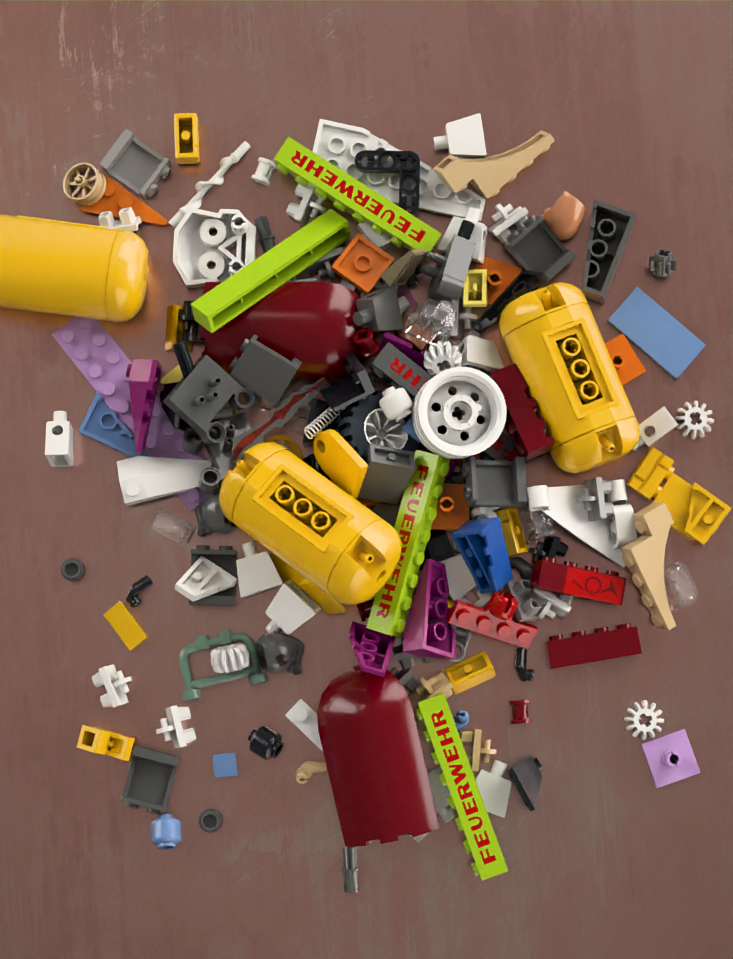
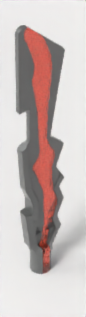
M322 377L312 385H304L300 392L291 393L288 400H283L279 408L269 411L268 420L235 437L232 462L237 463L245 457L244 451L265 441L262 438L273 428L280 429L295 415L300 407L303 406L305 408L318 395V392L328 384L327 380Z

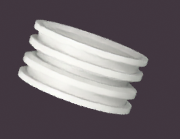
M469 367L450 368L428 380L418 391L412 407L413 428L420 442L432 453L448 459H463L486 450L498 439L506 421V403L498 385L485 373ZM449 387L456 389L455 395L448 393ZM472 393L478 395V401L474 402L470 398ZM433 403H437L440 407L438 412L432 410ZM456 410V412L461 413V416L458 418L453 417L452 413ZM479 415L484 417L483 424L477 423V417ZM443 425L446 427L445 434L438 433L439 426ZM462 432H465L468 435V439L466 441H463L460 438V434Z

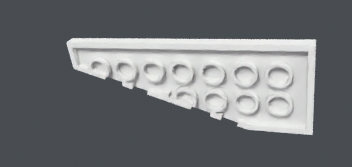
M320 119L312 152L394 204L399 205V173L360 172L355 167V156L363 150H400L388 144L382 138L374 136L364 128ZM364 156L358 162H361L363 167H366L369 162L374 163V167H378V156H374V161H368L367 157ZM386 156L381 159V164L389 168L394 164V160ZM397 157L396 168H400V163H407V167L410 168L416 162L412 161V157H408L407 161H400V157ZM420 161L419 210L465 219L468 207H473L481 210L478 220L481 223L486 199L467 188L457 193L448 190L435 171ZM406 179L403 182V187L406 190H412L416 186L413 179ZM402 194V197L407 196L405 207L415 208L411 204V196L416 197V194L410 196Z

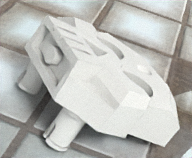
M189 208L174 230L173 263L186 287L199 288L204 287L205 282H223L256 260V227L238 209H220L218 213ZM212 229L217 230L215 236L209 234ZM235 246H237L236 257L229 252ZM213 262L216 266L214 269H209L208 264Z

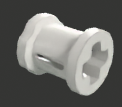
M259 157V165L251 179L259 184L269 186V179L273 169H276V165L269 159Z

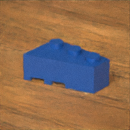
M499 517L468 520L451 534L481 594L495 593L513 579Z

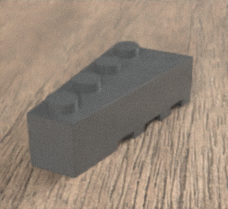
M597 200L593 201L582 293L586 298L604 304L635 227L636 214Z

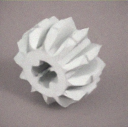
M438 341L437 346L430 344L429 351H425L424 367L427 369L428 374H435L436 376L444 370L462 367V354L456 345L451 347L449 341L445 345Z
M697 400L693 401L692 407L688 402L684 403L685 409L679 408L677 410L681 416H676L674 419L676 422L682 423L676 429H685L682 433L683 437L690 432L692 440L696 438V433L700 438H703L705 436L704 431H711V427L707 424L714 423V419L707 418V416L713 413L712 410L705 412V403L698 408ZM695 415L698 417V423L693 425L690 423L692 419L689 416L693 417Z
M237 643L213 649L210 653L211 666H213V670L217 673L235 672L249 665V651L244 644Z
M646 700L642 701V708L637 702H634L633 706L636 711L630 708L626 710L632 715V717H624V721H631L632 723L626 729L632 730L635 728L632 733L633 737H637L641 731L640 737L642 740L646 739V733L651 738H654L655 734L652 729L658 732L662 730L656 725L657 723H664V719H657L656 717L662 714V710L653 712L656 707L655 703L650 704L647 709L648 703ZM641 714L643 716H649L647 726L645 724H639Z

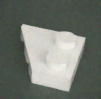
M201 555L175 584L174 589L191 601H196L234 587L237 578Z

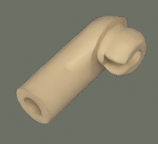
M304 762L296 771V781L299 784H306L314 773H326V762Z

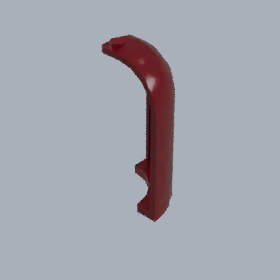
M205 282L203 295L222 282ZM286 282L215 332L211 333L201 325V338H205V349L201 354L202 356L207 354L230 375L232 370L229 367L235 357H241L243 352L239 349L245 339L251 340L255 334L258 336L256 339L258 342L288 360L292 361L295 357L302 361L292 379L339 377L347 373L344 367L347 364L344 356L353 352L361 364L367 359L362 357L361 348L353 340L354 334L361 329V325L358 326L353 321V314L358 312L356 302L361 297L355 291L340 284L328 282ZM373 332V338H377V332Z
M359 664L353 666L354 670L345 672L330 682L321 695L317 710L319 736L345 846H367L369 843L380 840V844L398 841V836L409 834L415 837L440 829L415 717L405 689L399 680L387 669L384 677L361 671Z

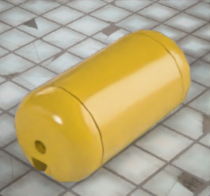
M0 214V307L112 322H126L139 312L144 302L149 273L147 262L148 249L144 241L137 234L129 231Z
M559 282L533 292H528L506 305L500 315L499 329L513 364L516 363L528 387L529 392L526 395L527 397L531 396L537 405V418L544 419L547 425L546 436H552L555 442L553 447L550 448L552 459L563 471L579 473L604 465L630 452L639 440L640 430L584 294L573 284Z
M264 442L244 451L245 457L236 463L237 466L233 470L227 471L221 484L219 503L225 517L335 600L345 605H356L369 600L377 594L393 574L401 556V538L395 528L282 445L275 442Z

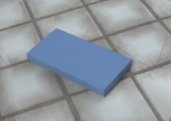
M639 287L634 289L607 321L675 380L706 346V344Z

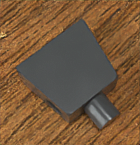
M395 286L378 288L357 300L358 312L353 314V321L356 325H361V329L370 328L372 332L404 329Z

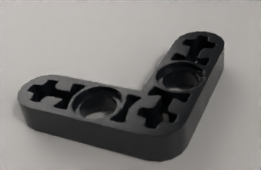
M363 150L358 152L355 156V167L358 171L363 173H399V207L407 211L403 207L407 204V196L402 197V194L408 196L416 194V197L411 196V204L415 208L408 212L415 216L419 211V156L413 151ZM364 156L367 157L368 161H374V156H378V167H374V163L370 162L367 163L366 167H363L362 163L358 161H361ZM383 157H391L394 160V164L389 168L382 166L381 159ZM397 157H400V161H407L408 157H412V161L416 162L410 168L407 167V163H400V168H396ZM406 179H413L416 186L412 190H406L403 187V182Z

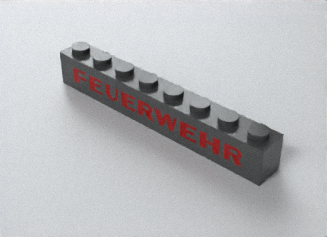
M389 342L383 346L367 367L376 379H383L387 382L389 388L392 386L395 389L404 388L412 402H414L420 388L433 378ZM448 389V393H449L450 395H455L453 392H451V391ZM437 403L432 404V410L435 412L440 410ZM455 410L452 416L458 418L461 416V413ZM479 415L477 417V423L483 424L484 417ZM462 432L460 434V438L463 441H466L468 439V435L465 432ZM501 432L498 439L489 448L478 453L479 459L512 461L515 457H519L514 447L516 442Z

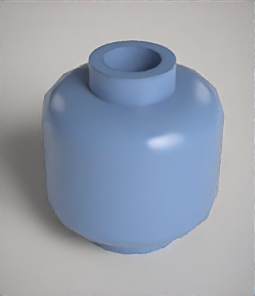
M161 814L158 816V819L151 823V842L158 849L175 848L176 844L181 841V823L179 820L172 818L171 814Z

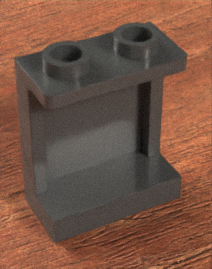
M531 215L523 222L524 227L519 232L515 230L506 237L508 241L503 246L523 270L542 272L551 280L576 255L572 250L565 248L545 224L542 215Z
M254 334L251 340L246 338L239 349L243 352L241 357H235L229 367L232 370L230 376L243 387L250 389L253 393L276 406L302 361L295 357L292 361L288 360L256 340L258 336Z
M369 444L366 462L369 466L357 498L398 505L415 471L414 452Z
M470 456L463 463L462 475L466 477L463 496L464 499H467V507L522 508L528 502L525 457H515L512 461L476 460L475 456Z
M196 545V549H191L190 552L191 566L202 555L237 578L236 560H238V552L232 550L233 546H219V550H210L208 545ZM237 582L234 587L199 600L191 601L189 599V605L236 606Z
M136 745L133 748V758L120 800L125 802L124 806L138 809L140 805L147 807V812L160 815L161 811H167L181 757Z

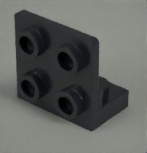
M353 352L344 356L347 362L344 367L349 377L320 391L333 412L342 411L350 404L358 400H364L375 392L365 368Z

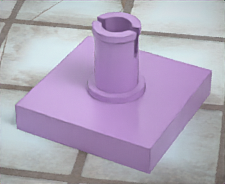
M685 729L641 744L656 788L701 773Z

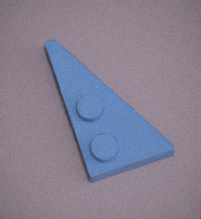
M97 392L78 432L130 457H148L146 451H144V455H139L136 452L134 436L124 423L119 421L116 413L108 407L101 394Z

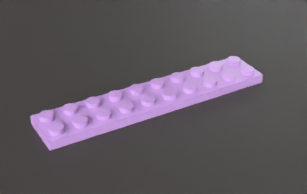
M74 317L52 335L93 388L101 394L108 407L116 413L119 421L124 423L135 440L129 377H126L128 364L132 363L97 319ZM156 395L145 446L148 457L209 461L201 450L198 453L190 454L183 449L184 432L173 427L162 408L160 398ZM188 438V441L195 443L191 438ZM200 488L177 493L191 512L201 501L212 495L204 493Z

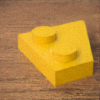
M695 482L685 533L704 546L731 511V507Z

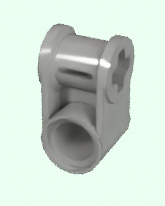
M451 624V628H455L456 647L460 649L461 655L459 658L446 660L450 663H458L465 656L473 631Z

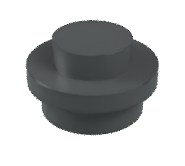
M75 558L67 559L61 566L62 576L69 581L79 580L84 573L83 564Z
M208 809L201 813L199 825L203 831L212 833L221 827L222 817L219 812Z

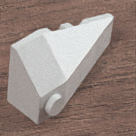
M136 456L117 461L119 482L124 502L127 506L199 488L202 470L206 467H212L211 461L147 456ZM207 477L204 479L207 483L216 482L211 477Z

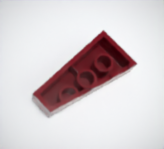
M516 363L490 373L489 377L495 381L504 396L507 419L505 426L509 435H513L517 442L514 444L518 456L525 457V461L549 452L555 442L552 436H546L547 425L544 419L537 418V405L531 396L527 397L526 393L529 390Z

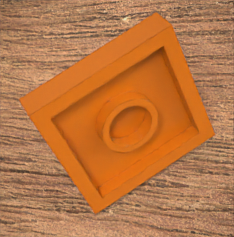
M358 233L332 265L331 270L367 295L382 278L381 274L394 263L395 258Z
M484 256L483 264L477 262L474 270L487 269V306L493 304L520 274L522 268Z
M623 333L605 343L622 386L646 372Z
M443 483V493L438 501L437 515L433 520L431 530H457L469 520V507H467V499H464L463 496L466 484Z

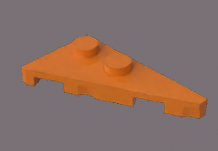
M107 175L105 176L106 190L98 202L80 208L86 214L100 215L102 212L112 211L113 217L120 219L119 211L123 208L131 207L135 216H140L142 222L156 226H167L169 224L167 219Z

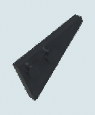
M522 270L475 322L472 328L477 333H481L500 318L501 312L506 305L528 292L537 290L549 278L542 272Z

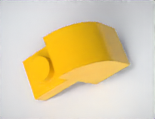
M82 725L77 748L129 761L134 738L113 731Z

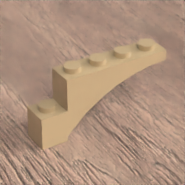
M540 131L523 144L501 154L475 159H462L449 154L433 170L448 190L454 193L460 192L470 182L480 196L488 199L497 195L503 185L513 181L518 172L529 167L533 163V159L539 154L548 151L550 145L555 140L550 133Z
M653 502L632 515L635 520L634 525L637 531L641 533V536L621 547L620 550L623 554V562L630 568L634 584L641 591V599L652 614L651 620L658 629L670 630L676 624L666 596L664 556L668 532L674 521L665 502Z

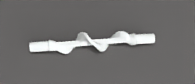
M244 141L229 157L222 158L220 169L209 181H200L195 185L197 194L185 206L179 208V211L168 223L175 228L189 208H200L203 195L213 185H222L224 181L223 174L232 164L239 162L240 158L251 146Z

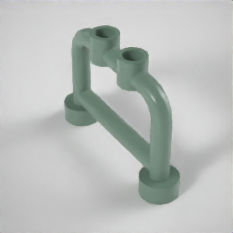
M230 629L217 632L218 637L209 639L208 635L195 637L196 642L185 646L179 655V664L185 686V692L181 693L183 702L201 698L200 688L249 677L250 686L268 682L266 672H261L253 639L248 634L242 632L231 634ZM239 641L246 645L249 651L251 667L192 680L188 657L191 653Z

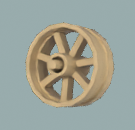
M78 163L67 171L63 179L64 193L75 203L81 206H90L98 202L106 190L105 176L90 163ZM95 171L96 175L91 177L92 172Z

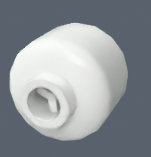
M392 386L382 392L383 398L380 399L379 406L389 420L395 419L398 422L412 413L413 402L404 388L395 389Z

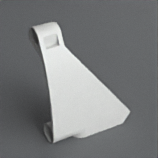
M625 479L610 481L612 491L610 494H605L604 499L605 503L612 502L614 514L597 521H589L588 511H584V503H577L576 498L583 497L582 489L585 488V484L559 487L539 485L527 488L529 511L544 512L571 534L622 568L626 566L623 562V554L620 548L635 540L637 532L634 525L635 520L632 516L634 514L631 504H627Z

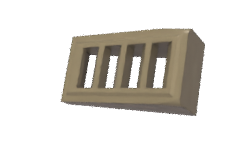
M425 248L410 250L381 274V277L390 287L405 285L428 251Z

